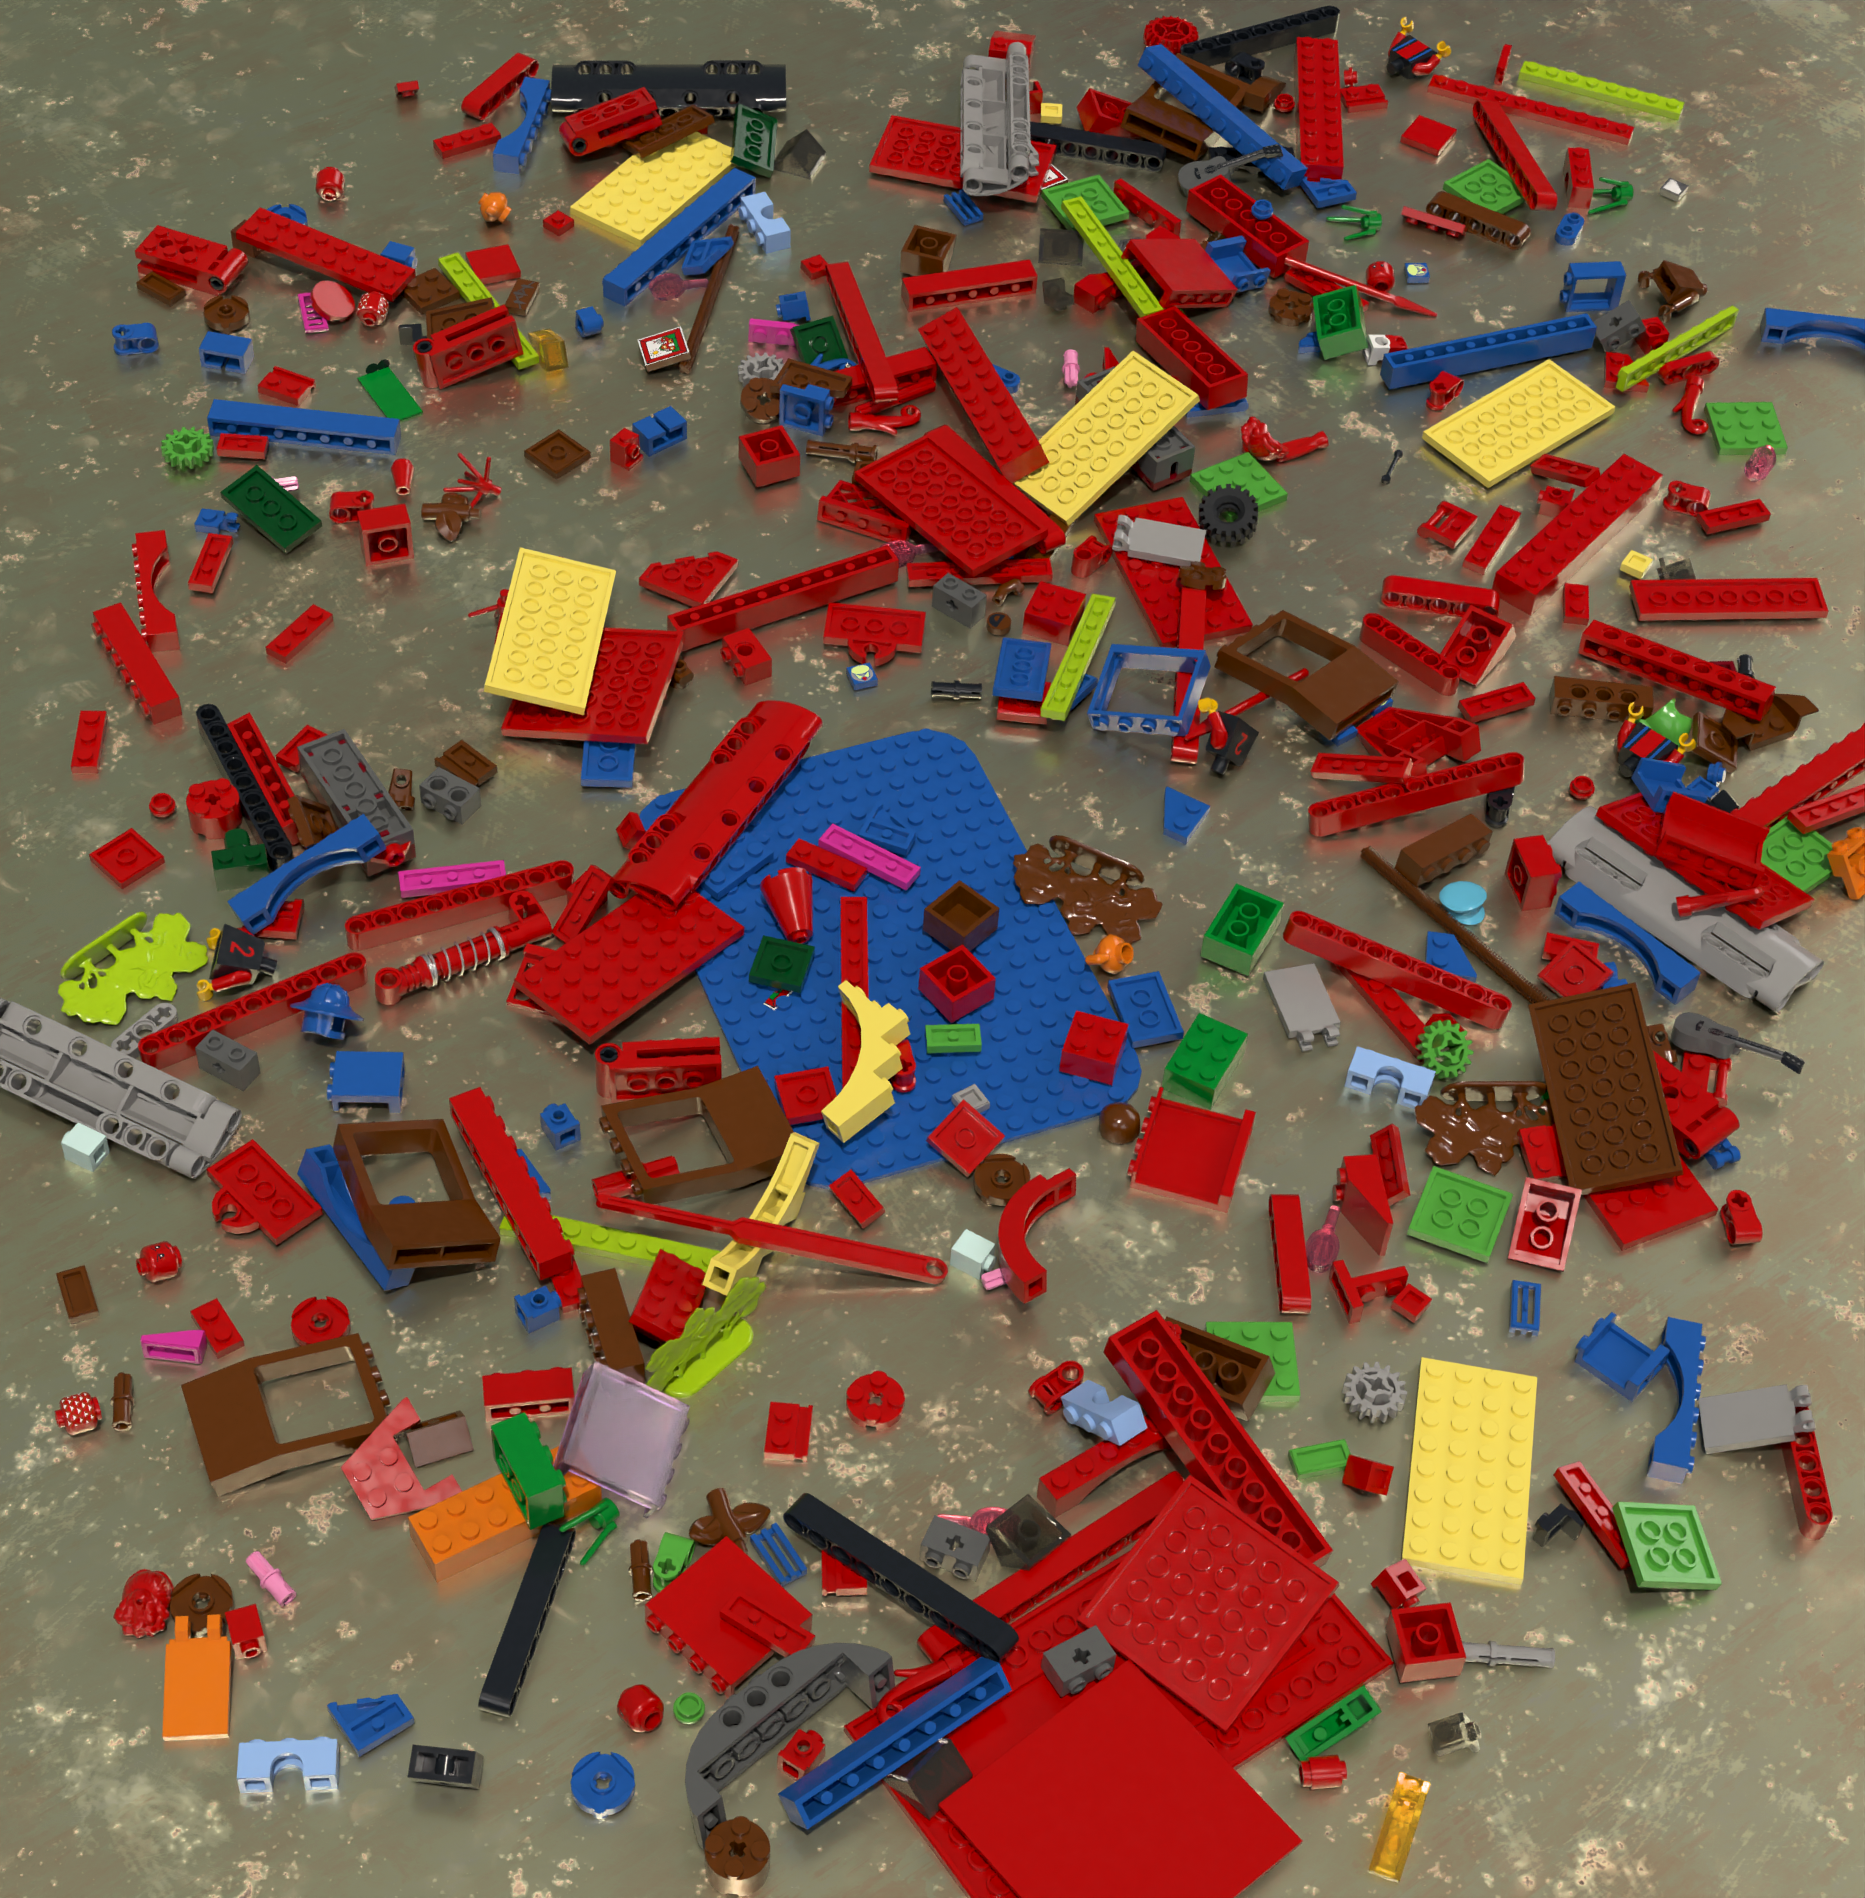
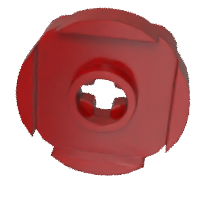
M326 1296V1299L317 1300V1297L308 1298L294 1309L291 1316L292 1335L300 1346L347 1336L351 1331L346 1306L333 1297ZM326 1320L327 1322L323 1327H316L315 1321L323 1322Z
M874 1371L872 1374L861 1376L848 1387L846 1410L851 1420L857 1425L864 1428L868 1425L876 1427V1430H882L893 1426L900 1420L905 1406L904 1391L900 1384L893 1378L888 1377L885 1372ZM870 1398H880L881 1405L878 1406L876 1403L869 1404Z

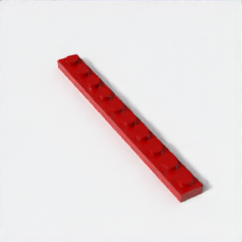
M1434 74L1428 85V93L1473 105L1476 100L1497 101L1507 114L1624 145L1629 144L1634 131L1633 126L1625 123H1618L1606 118L1587 115L1584 112L1568 110L1565 107H1557L1545 102L1530 100L1523 96L1511 95L1504 91H1496L1462 80L1458 81L1447 78L1444 75Z
M841 897V983L847 980L852 986L860 987L869 999L867 897ZM841 999L843 1089L858 1062L861 1050V1027L855 1016L843 1004Z

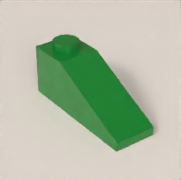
M1361 1682L1291 1732L1285 1739L1299 1760L1306 1761L1307 1757L1319 1755L1382 1711L1364 1682Z

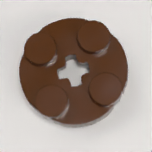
M1282 288L1270 299L1268 312L1270 316L1271 313L1275 316L1274 320L1277 323L1295 327L1299 326V322L1305 321L1306 324L1311 320L1314 305L1311 295Z
M223 295L210 299L204 305L203 315L206 325L220 331L221 334L230 335L234 330L250 322L248 303L241 297L231 295V299H224Z
M752 378L742 390L740 398L741 408H743L746 416L755 423L768 424L772 420L779 419L780 394L770 393V386L774 381L772 379ZM766 397L770 403L766 402L765 405H761L758 398Z
M1193 561L1190 566L1180 567L1177 579L1181 580V584L1191 588L1205 590L1206 585H1213V590H1218L1226 585L1227 570L1222 567H1205V563Z
M994 1154L985 1158L984 1163L976 1167L974 1174V1187L981 1196V1201L986 1205L1006 1206L1011 1197L1030 1181L1028 1167L1024 1163L1022 1166L1019 1162L1015 1161L1016 1157L1008 1154ZM999 1176H1004L1005 1180H1009L1006 1183L997 1182Z
M200 1574L190 1575L181 1580L171 1594L170 1612L173 1621L175 1622V1616H189L191 1634L194 1637L207 1635V1615L220 1614L224 1625L227 1622L225 1612L234 1610L232 1590L229 1584L218 1575L211 1574V1577L201 1576ZM198 1599L201 1601L210 1600L207 1603L208 1606L202 1609L196 1608V1601Z

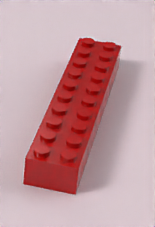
M1297 37L1294 52L1297 159L1308 168L1304 175L1307 177V181L1320 182V178L1342 180L1344 161L1338 40Z
M958 307L918 328L926 347L937 362L939 369L1000 473L1011 483H1014L1048 464L1049 461L1041 444Z
M1623 454L1495 573L1492 590L1499 593L1500 599L1531 616L1658 496L1663 474Z
M1158 1310L1111 1335L1108 1338L1103 1353L1191 1475L1320 1568L1325 1565L1333 1549Z

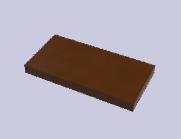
M691 105L662 119L663 125L658 126L656 130L642 132L633 139H624L621 141L623 148L642 159L715 123L713 115L695 105Z

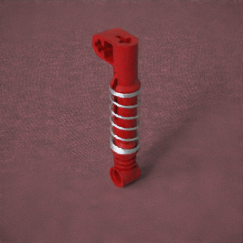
M516 891L509 898L508 918L510 924L503 927H490L485 934L483 931H480V936L473 939L467 936V941L460 944L454 941V946L447 949L441 947V951L435 954L428 952L427 955H419L411 965L407 964L398 969L392 967L380 969L375 975L376 999L382 1004L392 1005L399 1002L402 995L413 991V989L437 986L438 977L447 982L451 975L462 976L466 969L474 971L479 964L489 965L491 959L502 960L508 957L511 951L526 946V943L531 944L551 936V923L536 898L530 892Z

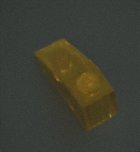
M550 328L528 332L531 345L539 355L541 368L549 372V374L563 372L562 369L569 368L565 341Z
M1401 1772L1399 1773L1368 1873L1399 1884L1430 1787L1429 1782Z

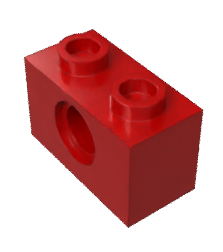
M749 628L722 637V648L720 649L722 659L730 664L735 677L740 678L745 686L772 676V658Z

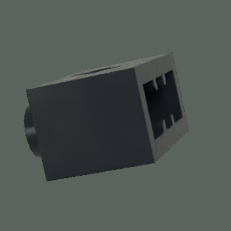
M413 1745L408 1778L419 1783L479 1789L484 1756L476 1751Z

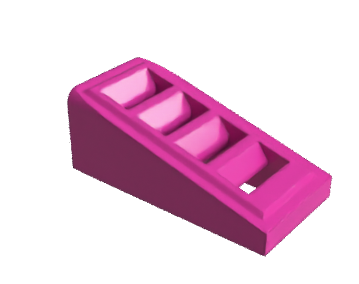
M310 293L298 294V306L305 333L328 331L327 319L318 313L307 314L316 312L313 307L305 308L312 306L313 302L310 299ZM319 317H320V319L308 320V319H310V318H319ZM319 323H322L321 325H312V326H309L310 324H319Z
M205 1330L142 1335L140 1339L145 1358L202 1364L207 1349Z

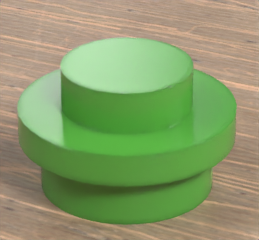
M687 1692L676 1699L673 1705V1713L681 1723L694 1724L704 1716L705 1704L697 1694Z

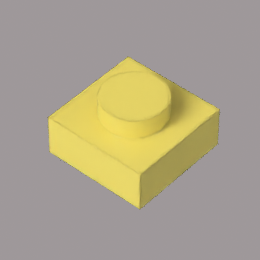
M1041 103L1040 123L1062 124V104Z
M1631 550L1621 563L1620 570L1642 579L1651 567L1653 559Z

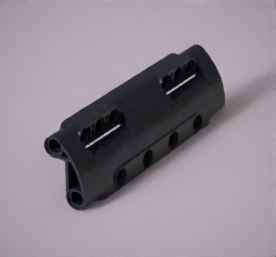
M711 60L704 64L635 65L631 61H580L577 65H553L552 113H577L642 87H645L655 100L658 108L655 111L660 117H668L691 105L699 107L713 115V117H735V109L738 104L764 113V111L786 112V64H761L755 60ZM688 101H693V102H695V103H694V104H687L686 102H688ZM730 101H736V102H738V103H736V104H730L729 102H730Z

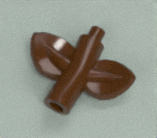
M446 493L442 496L441 503H423L421 516L422 520H436L435 527L437 531L447 541L453 542L461 531L462 521L471 522L472 518L480 519L481 510L472 509L471 505H467L468 497L463 494Z
M724 1488L712 1490L706 1496L712 1515L695 1520L689 1529V1537L705 1545H716L727 1536L747 1554L746 1544L748 1538L746 1534L759 1529L768 1518L771 1510L763 1504L752 1502L740 1504L732 1510L726 1490Z

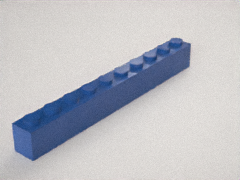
M1162 44L1145 48L1138 66L1242 155L1258 151L1266 146L1279 144ZM1281 145L1283 157H1264L1251 162L1283 190L1299 186L1308 169Z
M736 168L725 174L722 179L712 185L710 189L699 196L697 200L686 207L684 211L673 218L671 222L660 229L613 271L605 275L602 281L603 297L624 307L627 306L687 254L692 241L704 240L741 207V197L755 194L756 177Z
M1585 313L1387 353L1383 356L1380 376L1389 389L1433 381L1442 371L1457 376L1592 348L1597 326L1589 315Z

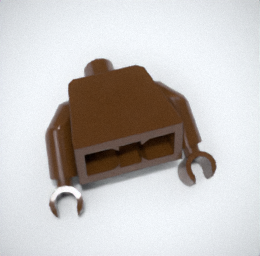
M1663 260L1658 268L1653 269V272L1641 271L1638 275L1640 288H1648L1651 279H1653L1667 303L1672 304V306L1662 305L1659 308L1658 317L1663 315V323L1671 320V315L1674 311L1679 312L1688 306L1694 305L1699 300V297H1703L1707 293V285L1700 282L1692 269Z

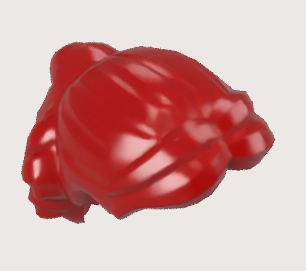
M1249 417L1247 423L1241 426L1243 453L1249 452L1255 458L1262 461L1282 459L1288 454L1289 449L1273 439L1267 430V425L1260 422L1256 417Z
M142 1569L134 1573L127 1580L122 1593V1601L119 1607L116 1608L113 1616L115 1621L122 1626L124 1635H134L136 1638L144 1636L154 1637L156 1633L165 1629V1621L170 1617L167 1609L174 1587L164 1572Z

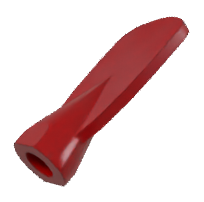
M1320 431L1312 437H1304L1282 443L1284 447L1289 449V452L1282 459L1278 458L1276 461L1284 462L1305 455L1315 449L1327 448L1329 445L1328 438L1324 431Z

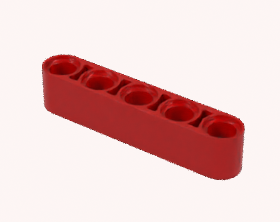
M521 53L515 54L464 98L461 105L462 112L479 120L486 119L520 89L525 77L533 78L537 74L539 69L538 60Z
M1390 575L1383 580L1381 601L1385 606L1459 618H1463L1469 606L1472 605L1498 617L1500 595L1492 589Z
M1368 613L1363 617L1359 636L1361 642L1439 694L1452 696L1457 692L1461 669L1456 664L1381 615Z
M1270 1194L1268 1205L1280 1313H1310L1311 1289L1299 1194Z
M1808 1406L1795 1407L1796 1414L1803 1410H1809ZM1815 1432L1795 1433L1796 1441L1780 1444L1799 1530L1807 1539L1819 1540L1825 1535L1833 1518V1512Z

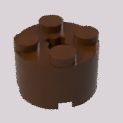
M738 1816L720 1823L710 1832L706 1838L704 1849L705 1874L710 1885L719 1893L725 1895L727 1893L738 1894V1897L750 1895L760 1889L767 1879L770 1868V1843L764 1830L757 1824L749 1821L748 1818Z

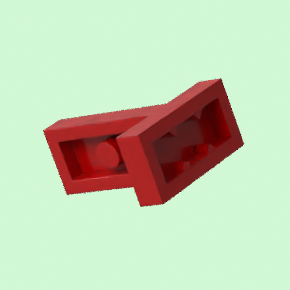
M1344 1260L1332 1262L1329 1280L1348 1323L1352 1324L1360 1322L1364 1308L1363 1302L1371 1301L1380 1296L1399 1294L1406 1287L1409 1274L1405 1266L1351 1278Z

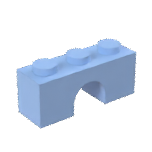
M766 192L741 197V207L738 208L740 219L745 221L748 231L753 233L758 246H761L766 254L790 248L791 230L782 217L773 219V203Z
M1357 1046L1348 1069L1344 1087L1371 1095L1375 1085L1390 1083L1399 1091L1397 1104L1415 1109L1417 1105H1422L1423 1101L1428 1098L1436 1071Z
M1090 1380L1085 1381L1061 1397L1064 1405L1063 1414L1069 1423L1075 1424L1087 1432L1094 1433L1104 1440L1119 1446L1147 1429L1139 1402L1123 1395L1110 1402L1105 1387Z
M316 1737L313 1740L285 1738L281 1741L270 1742L254 1739L246 1743H239L237 1782L240 1793L273 1792L275 1776L281 1770L290 1767L297 1768L303 1772L305 1790L338 1789L340 1752L337 1739L329 1737Z

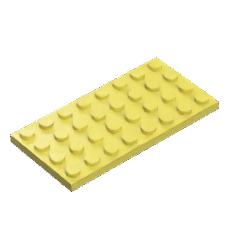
M695 132L642 159L634 154L570 206V214L641 247L660 229L671 222L673 218L684 211L686 207L697 200L699 196L710 189L712 185L722 179L725 174L737 166L730 162L732 147Z
M1132 351L1038 440L1049 463L1012 484L1028 498L1069 526L1200 401L1199 396L1147 359Z
M1548 359L1423 431L1422 439L1489 488L1537 460L1543 454H1547L1614 414L1615 406Z
M520 548L483 692L584 715L616 570Z
M1421 1357L1401 1560L1406 1559L1410 1566L1518 1585L1522 1584L1537 1377Z

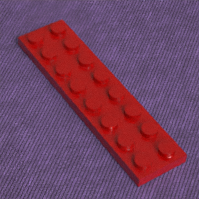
M261 207L236 231V239L366 292H379L384 295L386 300L391 302L416 276L415 269Z
M1818 578L1631 580L1629 585L1639 621L1826 618L1829 612Z

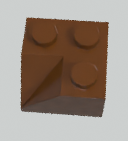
M914 225L901 250L900 272L912 276L947 272L951 263L957 235Z

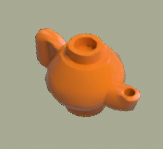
M486 192L484 193L478 204L481 205L480 211L485 221L494 222L498 220L501 223L504 222L512 210L507 206L508 200L505 194L492 192L488 195Z
M1109 934L1100 941L1093 955H1088L1085 958V962L1089 966L1099 965L1108 973L1118 974L1127 964L1132 962L1134 957L1133 947L1129 943H1125L1122 938Z

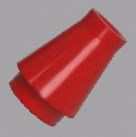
M397 459L391 466L396 492L399 495H407L411 491L410 487L415 468L408 459Z

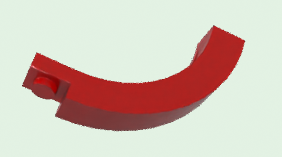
M1070 1168L1054 1175L1048 1180L1039 1174L1028 1181L1011 1197L1001 1215L998 1232L1000 1269L1008 1287L1024 1304L1047 1292V1270L1032 1256L1026 1245L1025 1238L1039 1217L1076 1195V1173Z

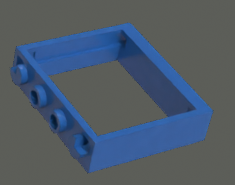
M1112 644L1087 712L1092 728L1100 731L1111 730L1124 733L1137 732L1186 736L1211 667L1206 650ZM1121 668L1193 673L1179 715L1167 716L1107 711Z

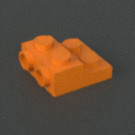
M1861 827L1849 829L1847 831L1848 837L1834 842L1831 845L1832 850L1827 854L1833 875L1843 878L1849 899L1858 900L1865 894V829Z

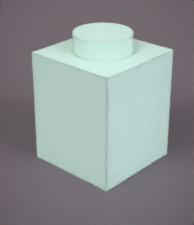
M77 1123L71 1131H68L61 1141L65 1159L91 1172H94L110 1153L106 1135L80 1123Z
M965 1229L951 1248L950 1265L980 1280L981 1276L986 1271L990 1272L996 1263L997 1257L994 1256L995 1243Z

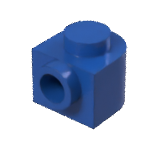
M593 306L576 310L575 328L581 337L601 333L604 322L602 316L597 314Z

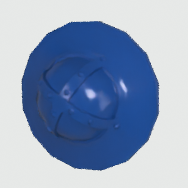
M326 983L317 985L312 991L310 998L302 1002L290 1004L292 1008L305 1010L301 1026V1032L314 1033L324 1037L344 1040L346 1033H344L343 1029L346 1019L364 1022V1018L355 1013L351 1006H349L350 999L347 991L336 984Z

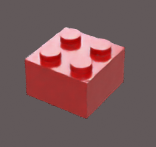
M782 425L739 436L738 458L756 487L800 476V453Z
M405 503L357 511L360 546L366 566L414 559L411 522Z
M1040 581L1024 612L1022 633L1069 646L1084 613L1086 594Z
M1543 835L1513 839L1505 875L1521 911L1551 907L1553 898L1557 894L1558 881L1562 877L1561 867L1555 862L1551 845L1547 844Z
M962 944L920 968L918 989L952 1023L994 999L996 978Z
M1076 1010L1062 1049L1059 1071L1112 1085L1126 1045L1129 1024Z
M1451 1602L1391 1609L1385 1629L1400 1683L1461 1675L1467 1657Z

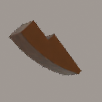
M1267 76L1258 78L1245 91L1243 106L1263 112L1266 107L1270 108L1277 96L1285 88L1286 83Z

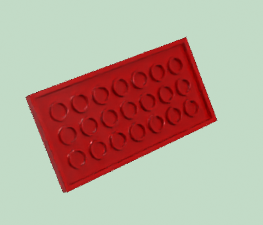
M891 115L870 162L869 172L962 190L963 178H960V127ZM1031 141L1032 146L1039 154V166H1035L1038 175L1029 176L1026 181L1017 187L994 195L1037 203L1056 154L1057 145Z
M929 433L854 472V479L971 577L984 572L1048 537V529Z
M1183 497L1094 515V522L1106 545L1113 546L1119 515L1128 516L1133 522H1135L1136 518L1200 529ZM1205 538L1200 562L1205 563V567L1209 568L1221 567ZM1113 550L1112 557L1159 646L1165 648L1177 647L1181 588H1191L1181 584V580L1177 579L1181 566L1128 557V551ZM1226 578V585L1222 589L1213 590V585L1205 586L1204 641L1249 632L1253 627V623L1228 578Z
M1641 792L1599 807L1595 816L1603 820L1607 827L1616 829L1623 834L1627 841L1636 843L1643 848L1647 855L1656 857L1663 862L1667 869L1676 871L1684 877L1687 883L1696 885L1703 890L1705 895L1743 890L1655 855L1663 813L1654 812ZM1761 862L1760 866L1765 867V872L1757 887L1764 891L1763 895L1754 900L1725 906L1727 911L1737 914L1746 920L1750 927L1760 930L1810 908L1815 899Z
M696 891L693 893L688 892L673 911L663 909L638 893L514 978V986L588 1044H592L743 936L745 927Z

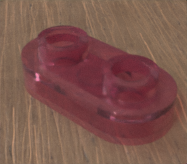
M1770 445L1756 448L1747 460L1744 468V473L1750 481L1757 482L1766 478L1776 464L1774 449Z

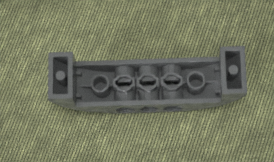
M830 1643L797 1651L781 1659L763 1674L753 1677L748 1686L738 1694L731 1695L724 1705L709 1718L691 1746L685 1774L686 1793L694 1833L698 1845L703 1850L705 1849L706 1838L710 1832L720 1823L727 1821L723 1799L718 1792L846 1687L850 1688L872 1710L877 1707L880 1699L886 1692L895 1687L892 1656L888 1652L856 1643Z

